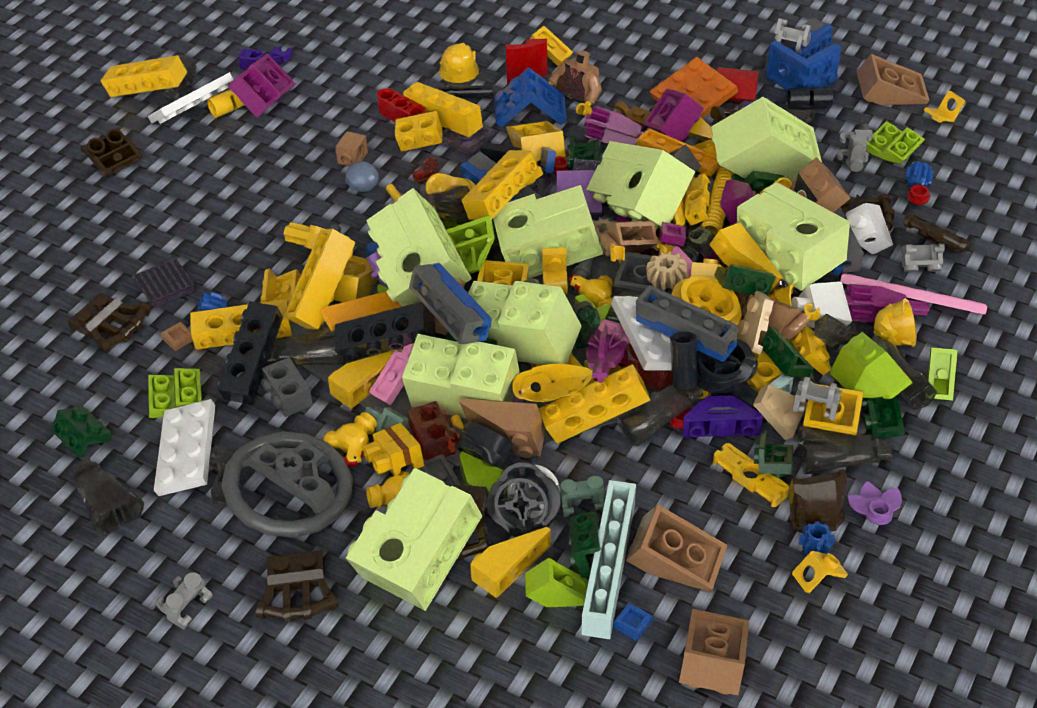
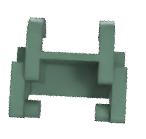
M591 476L588 480L579 482L564 480L559 484L563 517L574 514L572 501L592 499V503H596L594 504L595 510L603 511L605 490L601 477Z

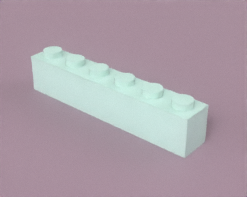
M609 480L599 528L601 550L594 553L582 613V635L610 639L635 507L636 484Z

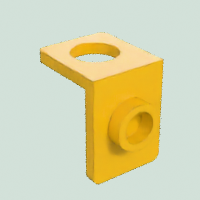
M948 91L938 109L925 107L924 111L929 113L931 118L937 122H954L965 100L952 91ZM953 98L956 100L957 106L953 111H950L947 108V103Z
M811 551L792 572V575L806 593H810L826 575L842 578L848 576L834 555ZM807 566H812L815 571L814 578L810 582H806L803 577L804 569Z

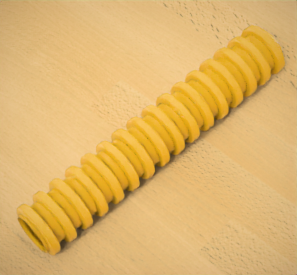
M724 167L718 169L710 194L709 206H707L706 211L708 219L702 222L700 228L701 235L706 233L711 240L714 239L723 227L726 215L720 202L726 180L732 179L731 176L734 174Z

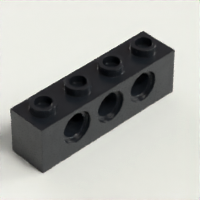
M249 301L247 309L243 311L240 329L234 335L232 351L226 357L225 370L217 382L218 391L224 400L249 405L253 404L263 376L262 368L267 365L283 320V316L277 306ZM260 328L259 331L253 333L255 329ZM252 350L251 353L245 355L247 351ZM244 372L242 376L237 377L239 373Z
M421 301L335 324V352L346 360L355 361L363 356L379 355L381 352L391 349H402L406 345L414 344L418 334L435 337V316Z

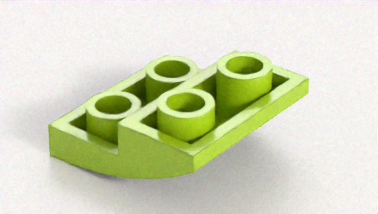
M886 121L872 135V140L870 142L867 141L866 151L881 159L902 164L925 139L908 127L902 132Z
M174 368V375H148L149 418H163L165 410L202 401L200 369Z

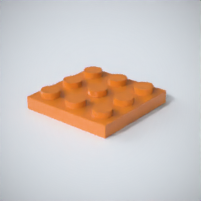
M695 57L649 91L651 98L657 102L666 88L685 93L704 108L701 112V118L703 119L710 113L713 106L722 105L738 93V88L700 58Z

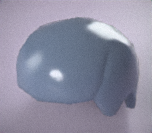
M365 161L353 163L347 169L345 184H348L352 191L360 192L371 191L379 180V174L375 167Z

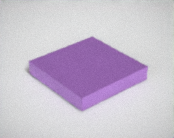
M595 170L557 171V192L581 185L590 215H602V203L592 198L594 194L586 190Z

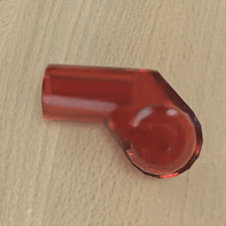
M428 157L424 161L423 169L412 172L414 181L419 182L436 174L438 161L434 157Z

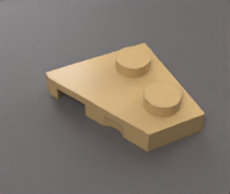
M758 291L748 302L746 315L738 325L737 337L746 342L752 352L761 354L763 346L758 345L760 332H767L769 316L774 301L766 294Z
M772 385L761 387L753 404L754 407L784 440L793 438L804 413L793 411L795 396ZM800 402V405H804L806 408L807 402Z

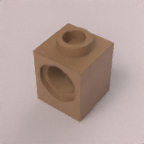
M346 131L335 146L337 162L342 165L351 166L353 163L360 162L368 153L366 135Z

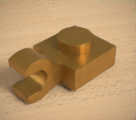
M618 101L614 106L615 109H618L616 112L641 125V130L644 131L646 126L643 123L651 111L635 106L629 109L624 102Z

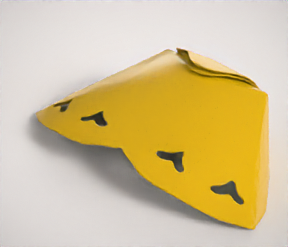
M563 363L533 367L531 370L521 372L514 377L512 383L513 393L519 399L535 402L556 400L583 389L592 379L593 370ZM532 383H539L541 388L539 392L532 391Z

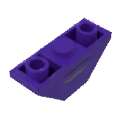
M707 396L684 416L682 434L683 437L760 435L763 417L761 413L735 396Z

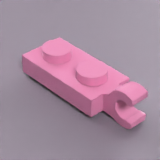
M414 344L404 346L401 353L397 350L394 351L370 389V394L388 405H392L404 386L402 375Z

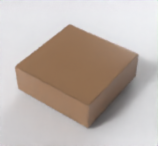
M182 322L160 333L162 339L174 351L193 342L191 331Z

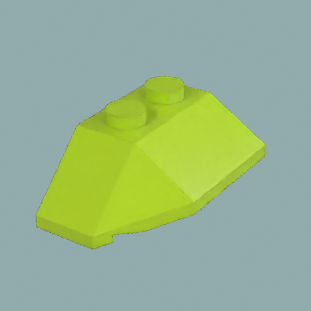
M490 215L446 230L469 274L481 270L495 239Z
M863 332L853 337L842 347L829 372L831 377L843 388L863 392V398L883 397L884 399H892L912 384V381L891 356Z

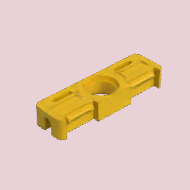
M705 173L698 175L697 178L693 177L686 190L684 216L690 226L708 219L706 213L710 201L708 183L711 182Z
M726 443L722 446V451L717 450L714 453V465L717 463L731 473L732 478L752 493L754 491L771 502V507H777L788 497V484L771 474H760L759 464H754L753 459L732 444ZM752 471L758 476L756 478H747L744 473Z

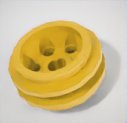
M703 275L692 276L681 280L673 288L671 295L739 325L742 311L738 297L733 290L723 288L716 278Z

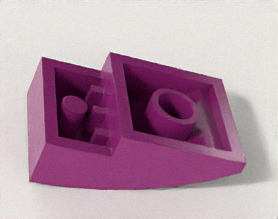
M267 53L253 63L246 71L237 76L228 87L256 117H259L294 87L296 83Z

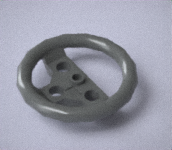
M281 431L258 436L239 447L225 465L221 488L228 508L244 525L266 535L295 538L320 532L340 518L352 498L353 476L344 457L329 443L306 433ZM307 456L310 457L311 460L303 461L302 457ZM269 458L274 460V462L264 463L261 460ZM323 462H326L332 468L336 477V495H334L329 483L318 476L317 468ZM250 466L312 507L315 515L309 518L288 521L271 519L255 512L242 498L238 487L240 472L244 467ZM313 486L316 489L313 491L305 490L303 487Z

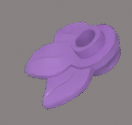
M867 481L862 486L859 495H848V502L854 511L865 515L871 523L885 525L892 520L893 512L900 508L902 496L898 488H892L882 493Z

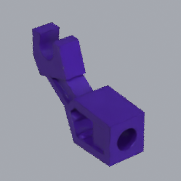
M277 46L269 55L276 63H285L291 59L293 53L292 48L287 47V50L282 52L281 47ZM243 49L238 57L240 69L247 70L253 63L265 56L263 51Z

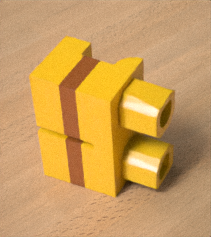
M401 423L374 433V442L362 446L365 459L368 463L372 462L378 475L391 471L394 476L399 475L401 468L407 465H411L416 469L424 467L420 444Z

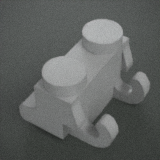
M779 18L775 30V39L780 43L782 39L797 42L795 52L800 54L802 50L800 49L801 45L807 47L811 40V25L803 24L802 29H805V31L784 27L783 25H787L788 20Z
M855 130V132H842L840 134V142L845 143L846 138L850 139L848 149L837 151V159L843 160V155H847L846 164L854 172L861 171L863 169V162L868 161L869 153L866 152L867 141L870 142L872 140V130Z
M909 244L903 246L901 262L904 272H917L918 267H927L929 272L941 271L943 252L945 250L944 244Z
M805 377L804 381H800L798 384L793 411L804 412L805 406L800 405V402L805 403L806 399L826 403V408L831 409V412L826 411L824 417L835 421L842 390L835 383H831L830 387L816 385L810 381L811 378Z
M197 573L187 574L183 582H181L182 578L177 576L173 580V584L177 588L176 591L166 598L165 603L162 597H158L155 601L156 606L167 615V620L183 630L192 620L189 615H186L184 618L180 615V612L197 594L201 596L200 600L203 603L209 601L213 596L212 592L205 587V581Z

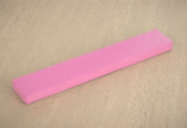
M847 273L842 274L840 280L843 284L880 286L905 294L907 298L980 314H986L987 310L985 303Z

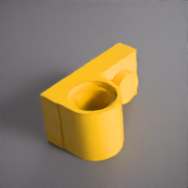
M545 26L540 28L530 38L547 39V57L558 67L573 54Z
M566 247L542 248L543 285L561 287L565 295H568Z

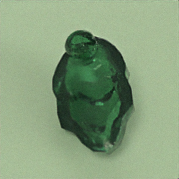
M590 305L582 306L576 313L582 326L575 342L577 350L588 347L590 336L594 335L595 330L600 326L598 310Z

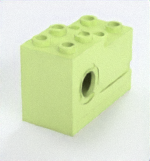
M764 97L711 126L713 133L712 141L716 147L718 164L743 178H746L752 171L783 175L784 178L793 182L797 174L813 159L817 157L821 161L814 128Z
M610 141L602 156L603 160L600 165L598 164L586 190L594 194L592 198L601 203L607 202L609 208L616 214L632 218L630 222L653 221L655 231L661 227L662 222L671 223L695 171L664 150Z
M777 182L763 190V193L753 196L737 207V223L740 222L783 276L782 280L789 284L793 282L794 287L801 291L847 260L850 221Z
M581 185L536 199L535 194L508 202L493 218L505 262L528 263V279L542 274V248L566 247L567 266L603 254Z
M414 188L399 197L398 201L394 204H389L366 220L370 227L368 233L379 246L377 251L381 258L376 261L380 269L378 275L389 288L387 294L393 302L398 301L401 307L414 304L419 300L409 288L414 266L440 263L453 278H458L465 282L472 279L435 208Z
M473 281L468 294L492 318L487 338L497 340L498 346L515 349L517 361L539 365L567 364L582 326L561 287L515 281L513 286Z
M418 334L402 375V380L411 407L452 416L457 414L461 418L467 419L459 403L460 398L512 402L514 397L512 383L514 377L520 371L515 349L479 341L460 345L455 341Z
M414 468L411 474L404 478L401 490L396 498L389 502L386 514L376 510L372 517L365 521L363 531L357 541L350 545L346 559L361 578L426 611L482 518V514L470 494L454 486L445 485L443 481Z

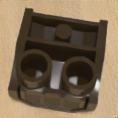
M118 128L110 129L106 136L104 135L100 139L92 138L86 146H81V152L88 156L104 177L115 174L142 159V154L133 142Z
M844 469L835 473L798 480L797 478L791 479L789 522L793 530L802 533L804 526H807L809 523L812 525L815 522L823 525L826 524L831 532L838 529L845 520L843 512L847 475Z

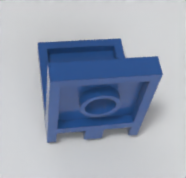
M775 40L770 43L766 78L788 91V88L826 87L834 83L838 77L841 46L834 43L805 59Z
M529 67L518 77L513 78L504 90H500L494 98L495 121L501 128L530 103L534 104L560 125L567 121L564 94Z

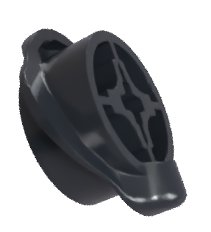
M737 339V346L724 362L697 351V386L707 392L729 393L736 391L747 380L751 379L758 369L756 356L752 353L749 345Z
M467 422L463 429L456 425L454 426V430L460 434L455 444V448L460 453L463 451L482 460L487 466L500 469L503 468L505 463L509 466L513 464L508 459L513 444L502 435L472 422Z
M525 460L517 461L508 466L498 481L493 484L487 496V509L491 518L513 537L546 527L556 516L561 504V495L556 483L538 467ZM516 482L515 494L504 498L505 487ZM528 484L534 486L539 492L532 491ZM539 504H544L543 513L531 519L532 508L538 507ZM509 510L515 511L519 517L513 515Z

